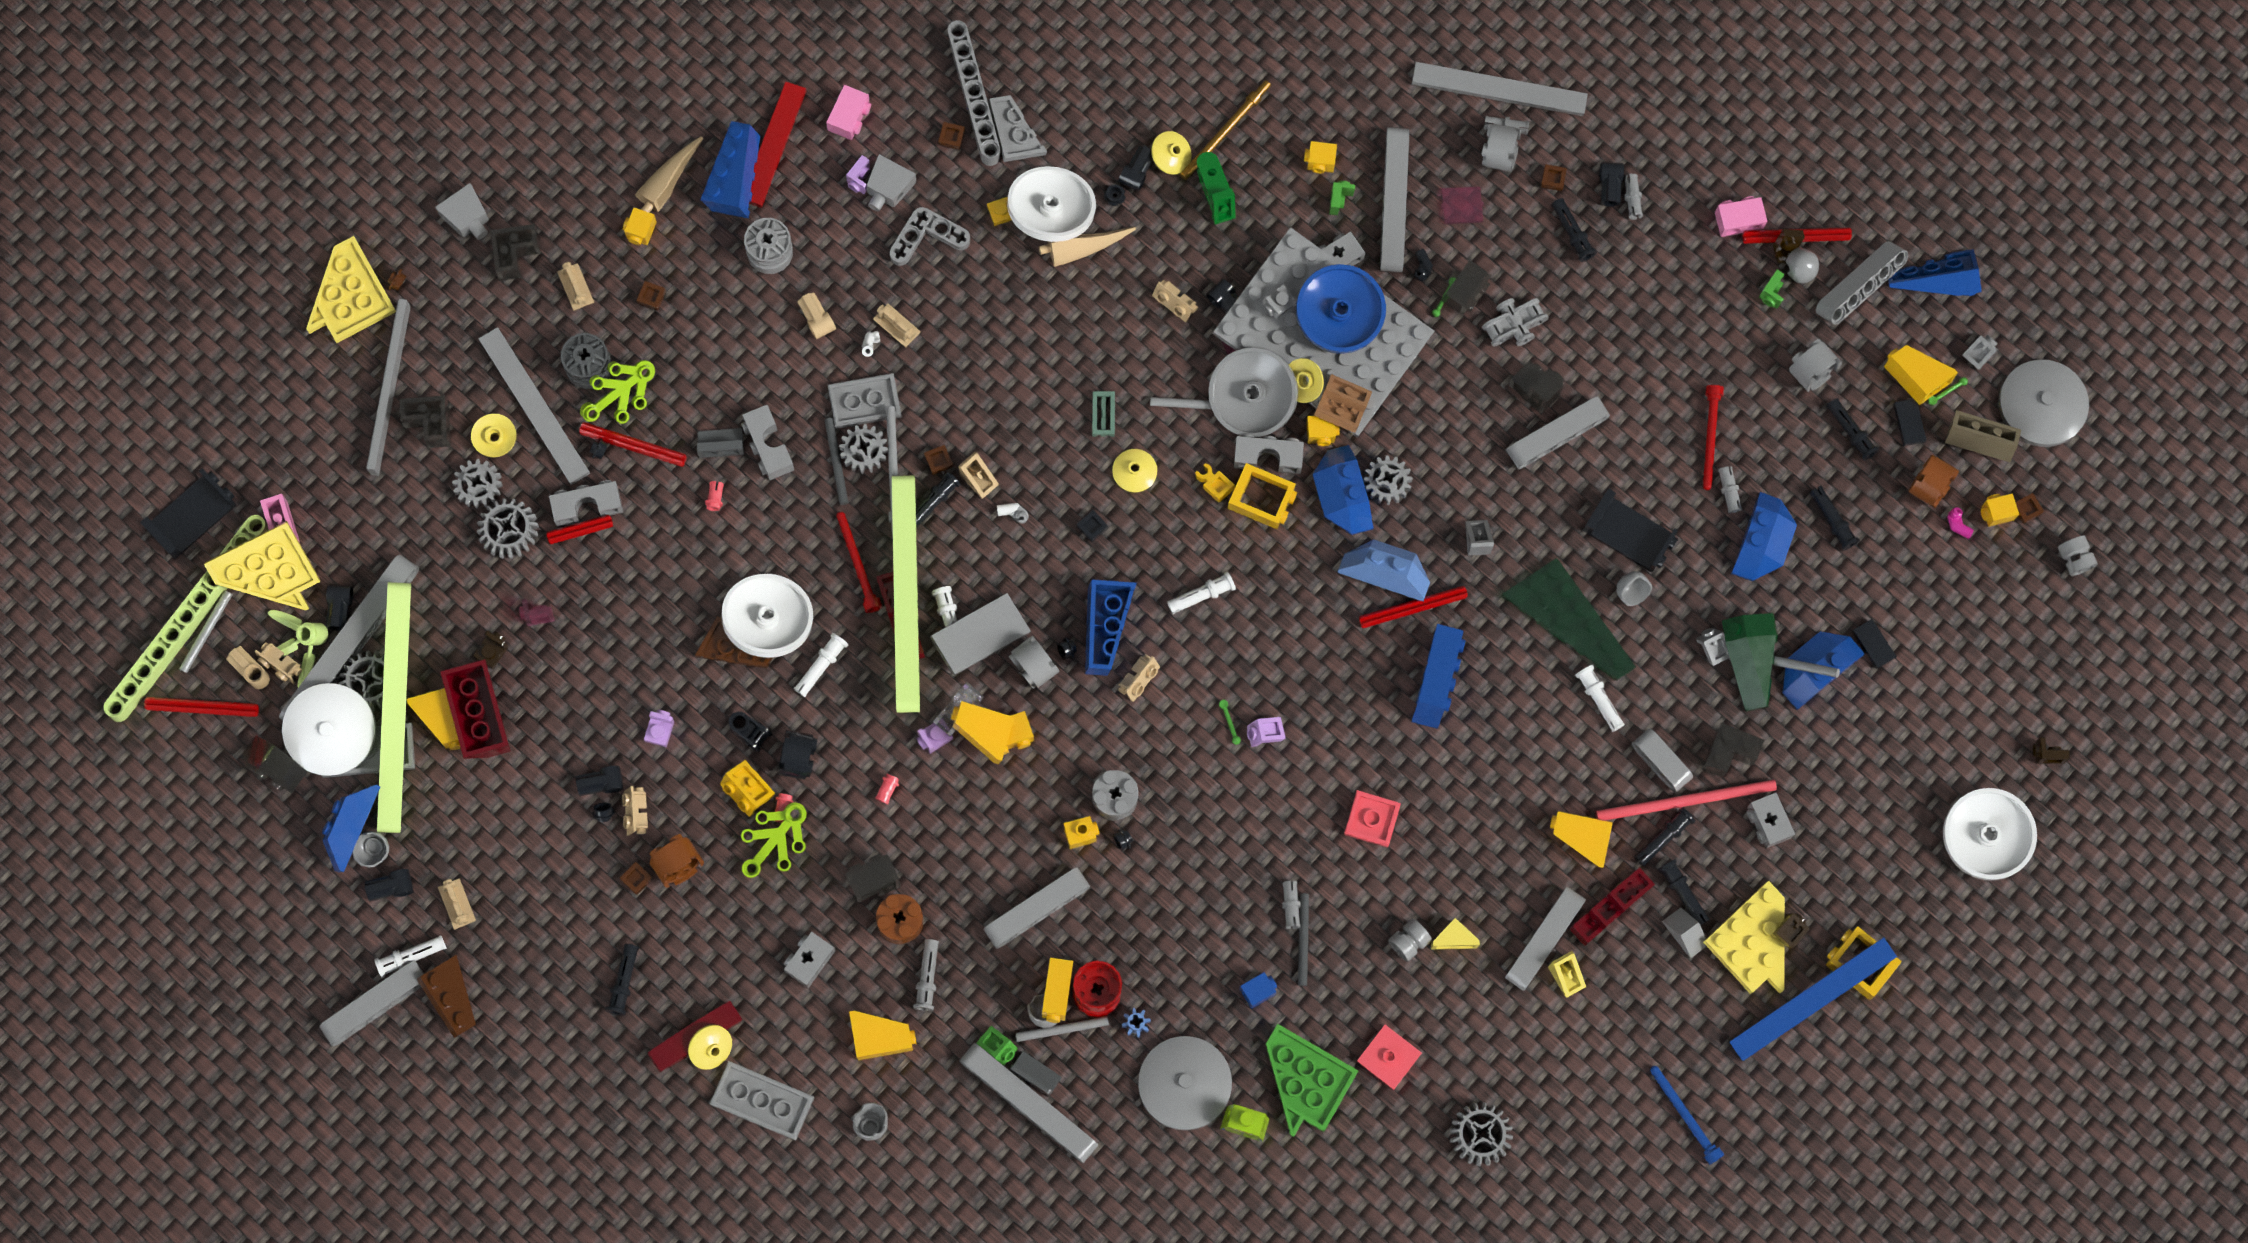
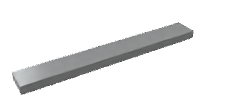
M1420 62L1415 64L1412 85L1578 116H1584L1588 95L1582 92Z
M399 299L397 303L366 466L368 472L373 476H379L411 308L405 299Z
M497 327L478 338L570 485L588 476L590 472L499 328Z

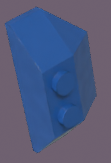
M1349 445L1327 450L1312 474L1324 517L1351 535L1373 530L1369 499L1353 451Z
M1759 492L1731 574L1754 581L1784 565L1797 524L1781 499Z
M1820 631L1787 659L1840 669L1839 675H1841L1863 657L1865 653L1849 636ZM1785 667L1782 694L1798 710L1835 680L1836 677Z
M372 785L341 797L340 801L336 800L331 811L334 815L331 822L327 821L322 831V834L325 835L323 843L334 871L339 873L345 871L381 786Z

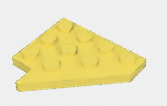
M354 236L334 246L306 328L309 334L327 325L336 343L396 312Z
M287 521L204 563L214 583L302 610H308L309 606L301 591L320 582L317 573Z
M1767 881L1703 943L1750 994L1766 980L1778 993L1784 991L1785 945L1773 933L1785 920V898L1770 881Z

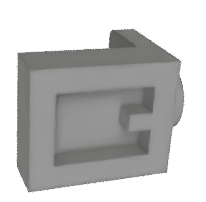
M1284 284L1272 294L1264 297L1262 301L1264 311L1269 316L1273 315L1275 319L1279 318L1297 302Z
M1980 335L1965 351L1963 356L1980 370L1999 350L1995 347L1998 343L1989 335L1986 337Z
M1709 628L1701 632V636L1696 638L1697 643L1702 644L1710 665L1714 666L1730 658L1722 631Z

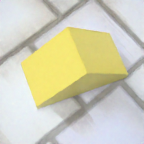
M1454 918L1432 942L1431 950L1476 949L1480 945V941Z
M1573 951L1554 960L1548 966L1566 998L1586 987Z

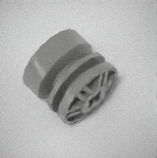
M774 218L758 219L747 228L744 235V245L750 265L764 274H775L783 271L790 264L793 257V246L788 228L781 221Z

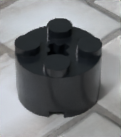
M786 730L779 762V768L783 769H779L778 775L803 780L806 777L810 778L814 761L809 759L810 755H814L816 750L817 738H813L812 734Z

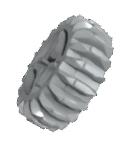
M504 498L502 505L494 501L495 507L493 509L487 506L486 509L489 513H481L480 516L484 520L477 522L478 526L481 527L477 530V534L481 536L479 538L480 543L485 544L484 549L486 551L491 549L493 556L499 552L501 559L505 557L506 553L509 559H513V553L515 552L519 557L522 556L520 550L524 549L529 552L530 549L527 544L535 545V541L531 537L538 536V532L534 529L539 527L538 523L534 522L537 517L535 514H531V508H525V504L522 501L517 505L515 499H512L510 504H508ZM510 513L506 518H498L503 514ZM520 516L525 520L524 533L517 528ZM492 525L499 530L496 541L490 536ZM511 525L513 530L505 532L503 527ZM510 539H517L514 543L506 544Z
M366 651V657L358 653L357 661L350 658L349 661L352 665L343 666L347 673H340V677L344 680L339 682V684L353 690V682L362 685L363 698L368 702L372 711L375 712L377 705L382 710L383 692L375 697L373 695L377 690L383 689V678L378 677V666L384 668L385 654L381 657L380 652L376 651L372 657L371 652ZM368 666L364 673H358L362 668ZM373 678L375 682L373 684L371 683V685H368L366 683L367 680Z
M1485 1102L1481 1104V1109L1478 1108L1477 1103H1473V1111L1468 1106H1465L1463 1109L1466 1115L1458 1112L1456 1115L1461 1121L1453 1120L1452 1124L1457 1129L1452 1128L1449 1133L1457 1135V1137L1451 1138L1450 1142H1458L1459 1144L1453 1150L1456 1152L1462 1149L1463 1152L1459 1157L1463 1159L1467 1154L1469 1156L1468 1164H1471L1475 1158L1476 1166H1481L1482 1159H1484L1486 1166L1491 1164L1490 1158L1497 1163L1499 1161L1497 1153L1502 1157L1506 1156V1152L1502 1147L1505 1149L1511 1148V1145L1505 1142V1140L1513 1139V1135L1506 1134V1132L1513 1129L1512 1126L1505 1127L1504 1125L1509 1121V1118L1505 1117L1501 1120L1500 1116L1503 1114V1111L1500 1110L1497 1114L1493 1113L1495 1105H1491L1488 1111L1486 1110L1487 1105ZM1485 1116L1490 1118V1120L1486 1124L1480 1125L1475 1121L1472 1122L1470 1118ZM1464 1124L1472 1134V1139L1468 1145L1463 1138ZM1495 1124L1500 1132L1498 1144L1491 1135V1129ZM1487 1126H1489V1128L1485 1131L1486 1134L1484 1135L1487 1136V1138L1485 1139L1484 1137H1482L1481 1139H1478L1476 1143H1474V1140L1477 1138L1476 1135L1478 1134L1476 1133V1130L1481 1131L1482 1129L1484 1130ZM1478 1144H1484L1487 1147H1491L1493 1151L1478 1153L1473 1151V1149Z

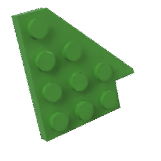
M1277 1024L1266 1043V1049L1290 1136L1294 1138L1303 1121L1324 1132L1357 1075L1358 1070Z

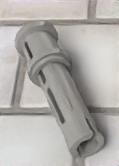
M925 939L920 982L917 983L915 988L918 991L916 1004H913V1009L934 1011L932 1001L936 985L933 983L939 941Z

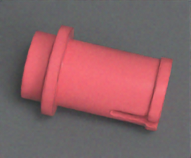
M716 481L709 482L708 500H705V505H707L706 508L710 511H719L720 507L723 506L721 498L724 484L722 482H718L717 490H715Z
M886 774V777L882 778L884 781L875 797L876 800L887 805L896 786L899 787V779L890 774Z
M779 793V796L775 799L777 800L775 812L784 811L788 804L794 802L792 801L793 796ZM775 820V821H776V822H779V823H782L784 820Z

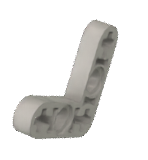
M919 207L912 213L891 247L890 259L898 266L907 264L926 233L957 250L968 248L970 245V234L966 229L927 208ZM924 214L926 215L927 221L922 220L918 229L916 227L919 222L917 216L922 217ZM938 224H945L948 229L945 233L939 234L935 231V227ZM912 231L917 234V239L910 242L905 239V235ZM953 235L957 237H961V235H963L965 242L961 241L960 243H957V238ZM904 244L906 246L904 249L905 257L900 256L897 259L895 252L900 253Z

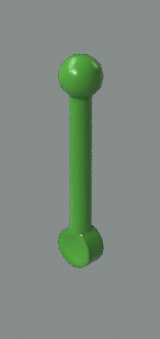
M1455 277L1449 279L1448 288L1437 308L1432 311L1433 317L1440 316V310L1451 289L1457 285L1458 281Z
M1966 377L1960 378L1958 383L1939 395L1929 398L1928 404L1934 406L1937 400L1961 385H1967L1968 379Z
M1221 700L1219 707L1223 709L1233 736L1232 743L1238 745L1241 739L1236 734L1228 712V702Z

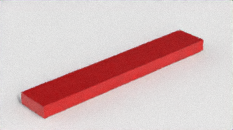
M789 82L784 84L760 146L757 163L754 165L755 179L752 181V200L749 202L751 205L761 208L763 206L807 92L804 87Z

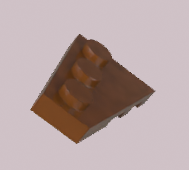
M718 616L695 654L698 658L766 669L773 658L754 656L735 646L726 635L722 619Z
M457 955L417 978L420 986L454 1038L476 1025Z

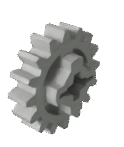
M864 424L863 429H859L856 425L854 432L848 429V437L842 436L841 438L845 444L839 445L840 450L844 451L840 456L841 459H846L844 462L845 466L847 467L852 464V471L855 472L857 468H860L861 474H864L867 468L872 473L873 466L881 468L879 461L885 462L886 456L884 454L888 453V448L884 447L887 445V439H882L883 432L880 431L876 434V427L873 426L871 430H868L867 424ZM856 438L854 445L850 446L851 442ZM861 442L863 443V446H865V448L867 449V456L861 449ZM878 452L876 457L872 459L873 454Z
M1386 455L1385 461L1378 457L1376 460L1377 464L1370 462V469L1365 470L1364 474L1368 477H1365L1363 482L1369 484L1365 488L1366 492H1372L1371 499L1378 497L1379 504L1382 500H1386L1387 505H1390L1392 499L1395 503H1399V496L1405 499L1407 495L1405 491H1410L1411 486L1407 484L1413 480V477L1407 476L1411 470L1410 468L1404 469V461L1400 464L1397 463L1398 457H1395L1393 461L1390 460L1389 455ZM1378 470L1379 477L1373 481V475ZM1384 477H1387L1388 480L1392 479V482L1384 481ZM1400 480H1402L1403 484L1401 488L1398 490V486L1396 483H1399Z
M479 459L476 460L475 464H472L470 460L467 461L468 466L466 468L460 465L462 472H455L454 475L458 480L452 481V484L457 487L453 491L455 495H459V501H465L467 507L474 503L476 509L479 508L481 503L487 507V501L489 500L494 503L495 499L493 496L501 495L497 488L503 487L502 482L498 481L502 477L500 473H496L497 468L494 465L490 467L487 460L484 464H481ZM488 474L492 477V484L487 481ZM479 481H481V485L477 484L474 487L473 483H479ZM463 483L468 486L467 494L463 490Z

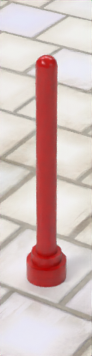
M1707 385L1705 393L1709 401L1703 489L1707 491L1712 488L1718 402L1721 401L1724 393V387L1720 385Z
M838 512L836 517L865 596L863 599L865 613L876 612L882 609V603L880 598L872 592L844 512Z

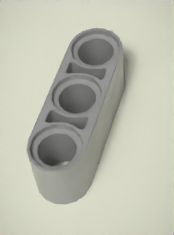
M1648 728L1632 742L1634 750L1673 792L1679 791L1693 778L1692 773L1652 729Z

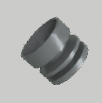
M579 333L570 337L565 342L561 351V362L569 380L575 386L583 389H594L589 383L592 376L610 377L607 366L612 361L604 342L598 336L590 333ZM600 379L594 382V386L600 384Z

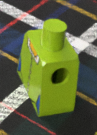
M1233 1104L1227 1106L1220 1129L1263 1142L1270 1119L1265 1113Z

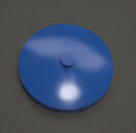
M1336 264L1316 271L1306 280L1297 298L1296 315L1302 332L1315 346L1327 352L1346 354L1363 349L1376 338L1385 321L1386 302L1380 286L1367 272L1355 266Z

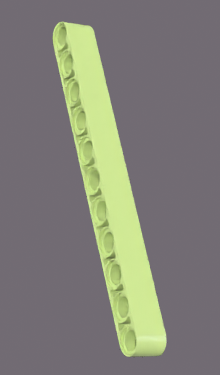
M915 475L892 476L897 713L920 712Z
M259 515L250 516L220 554L268 531L267 522ZM256 524H262V528L259 531H253V527ZM208 570L106 700L104 711L112 720L122 722L129 717L211 611L223 592L228 589L220 585L211 586L213 579ZM200 596H206L204 603L197 604ZM192 614L190 621L183 622L185 615ZM173 632H178L177 638L175 640L170 641V634ZM164 650L163 656L155 659L156 652ZM146 668H150L149 674L146 677H141V672ZM130 687H136V690L132 695H126V692ZM121 705L120 712L112 714L113 708Z
M388 582L379 772V786L381 787L378 795L377 832L384 833L401 832L411 583Z

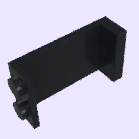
M201 468L199 472L202 477L152 521L145 517L140 522L174 559L178 558L237 506L232 500L235 496L226 486L222 489L217 484L220 480L212 471L207 474Z
M1608 488L1583 531L1653 573L1656 567L1661 568L1667 557L1664 556L1667 548L1672 550L1678 541V538L1675 537L1678 530L1674 528L1670 532L1616 500L1614 498L1616 492Z

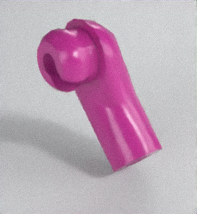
M1952 508L1947 516L1950 529L1970 539L1974 529L1963 524V512L1960 508Z

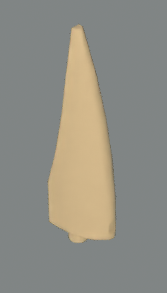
M700 136L672 156L637 191L635 196L645 204L641 210L649 213L652 209L656 212L660 211L670 198L680 175L701 144L703 137Z
M1136 227L1104 233L1081 234L1066 241H1047L1048 244L1039 246L1040 255L1050 253L1054 267L1064 265L1112 245L1136 230Z

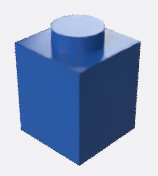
M1265 972L1241 985L1239 990L1250 1008L1253 1009L1275 996L1277 985L1271 975L1267 977Z

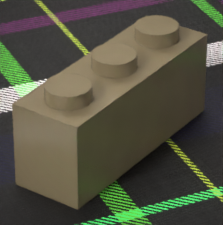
M1956 410L1949 425L1945 443L2011 462L2018 447L2021 429Z

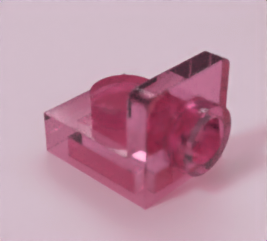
M522 599L523 606L519 607L521 620L526 621L528 626L555 621L551 606L539 605L534 607V610H530L527 599Z

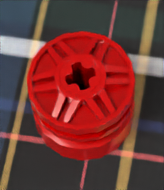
M1096 960L1086 963L1079 968L1074 977L1072 995L1075 1005L1087 1016L1102 1017L1110 1014L1120 1002L1122 990L1121 976L1116 968L1107 962ZM1093 988L1101 990V995L1098 996L1096 993H1093Z

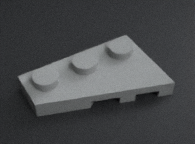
M1011 95L989 99L988 104L1004 162L1047 154V150L1043 145L1041 146L1036 138L1037 135L1026 123L1024 115Z

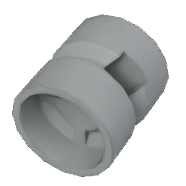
M2085 535L2073 538L2058 546L2062 558L2068 561L2066 567L2071 576L2084 573L2098 565L2094 554L2088 551L2090 546Z
M1413 918L1402 927V932L1397 931L1388 939L1394 951L1406 962H1409L1418 953V948L1423 949L1432 941L1426 929Z

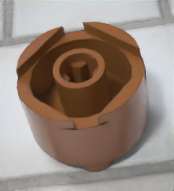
M1931 454L1920 473L1917 474L1908 492L1936 508L1941 499L1947 494L1950 489L1949 485L1951 481H1954L1959 470Z
M681 834L672 837L669 841L670 843L664 847H657L650 852V865L662 884L667 888L670 887L669 883L674 882L675 885H679L698 872L696 867L699 864L701 867L704 864L703 859L690 839L682 837Z
M904 894L889 895L881 902L877 909L876 922L881 935L887 941L901 945L919 936L923 928V914L920 905L912 897ZM903 915L905 921H900L897 924L895 917Z

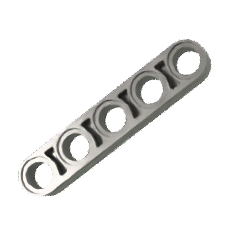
M1890 241L1885 242L1819 301L1816 313L1833 324H1839L1905 265L1908 260V252Z
M1598 396L1594 397L1512 444L1506 451L1516 467L1522 469L1602 423L1610 417V414Z
M1076 867L988 924L983 930L995 948L998 949L1083 894L1091 886L1078 867Z
M1566 887L1505 976V979L1524 991L1586 899L1569 887Z
M412 961L325 1020L319 1028L331 1046L342 1043L420 989L421 986L417 978L424 974L416 961Z

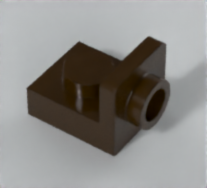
M1782 229L1773 244L1778 263L1787 264L1786 259L1789 254L1799 248L1805 238L1803 230Z
M486 631L484 634L486 638L473 657L478 661L485 659L487 666L494 669L509 647L505 642L506 638L496 631L493 634Z
M2040 737L2033 744L2032 752L2033 756L2036 757L2037 764H2064L2070 759L2069 750H2062L2059 746L2049 747L2046 750L2045 737Z
M1789 913L1785 915V920L1773 934L1787 948L1793 949L1810 928L1805 924L1806 920L1801 915Z

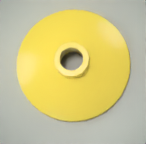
M1163 132L1152 143L1151 154L1153 161L1161 171L1167 174H1180L1191 162V148L1187 140L1176 132Z
M1307 358L1292 361L1289 366L1292 368L1298 384L1297 402L1309 403L1316 400L1324 386L1321 369L1314 361Z
M485 415L472 428V444L480 454L486 457L503 456L515 444V426L510 419L503 415ZM493 435H498L499 439L497 441H492L491 437Z
M1129 449L1122 452L1115 459L1112 469L1113 478L1117 485L1125 491L1133 493L1142 492L1154 483L1157 476V465L1149 453L1140 449ZM1137 465L1139 470L1134 472L1131 470V467Z
M708 1025L701 1028L694 1034L689 1043L688 1055L691 1062L696 1067L705 1070L718 1067L727 1059L731 1052V1036L725 1028L719 1025Z

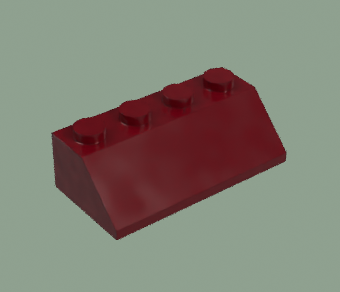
M486 660L441 671L463 758H489L511 752Z

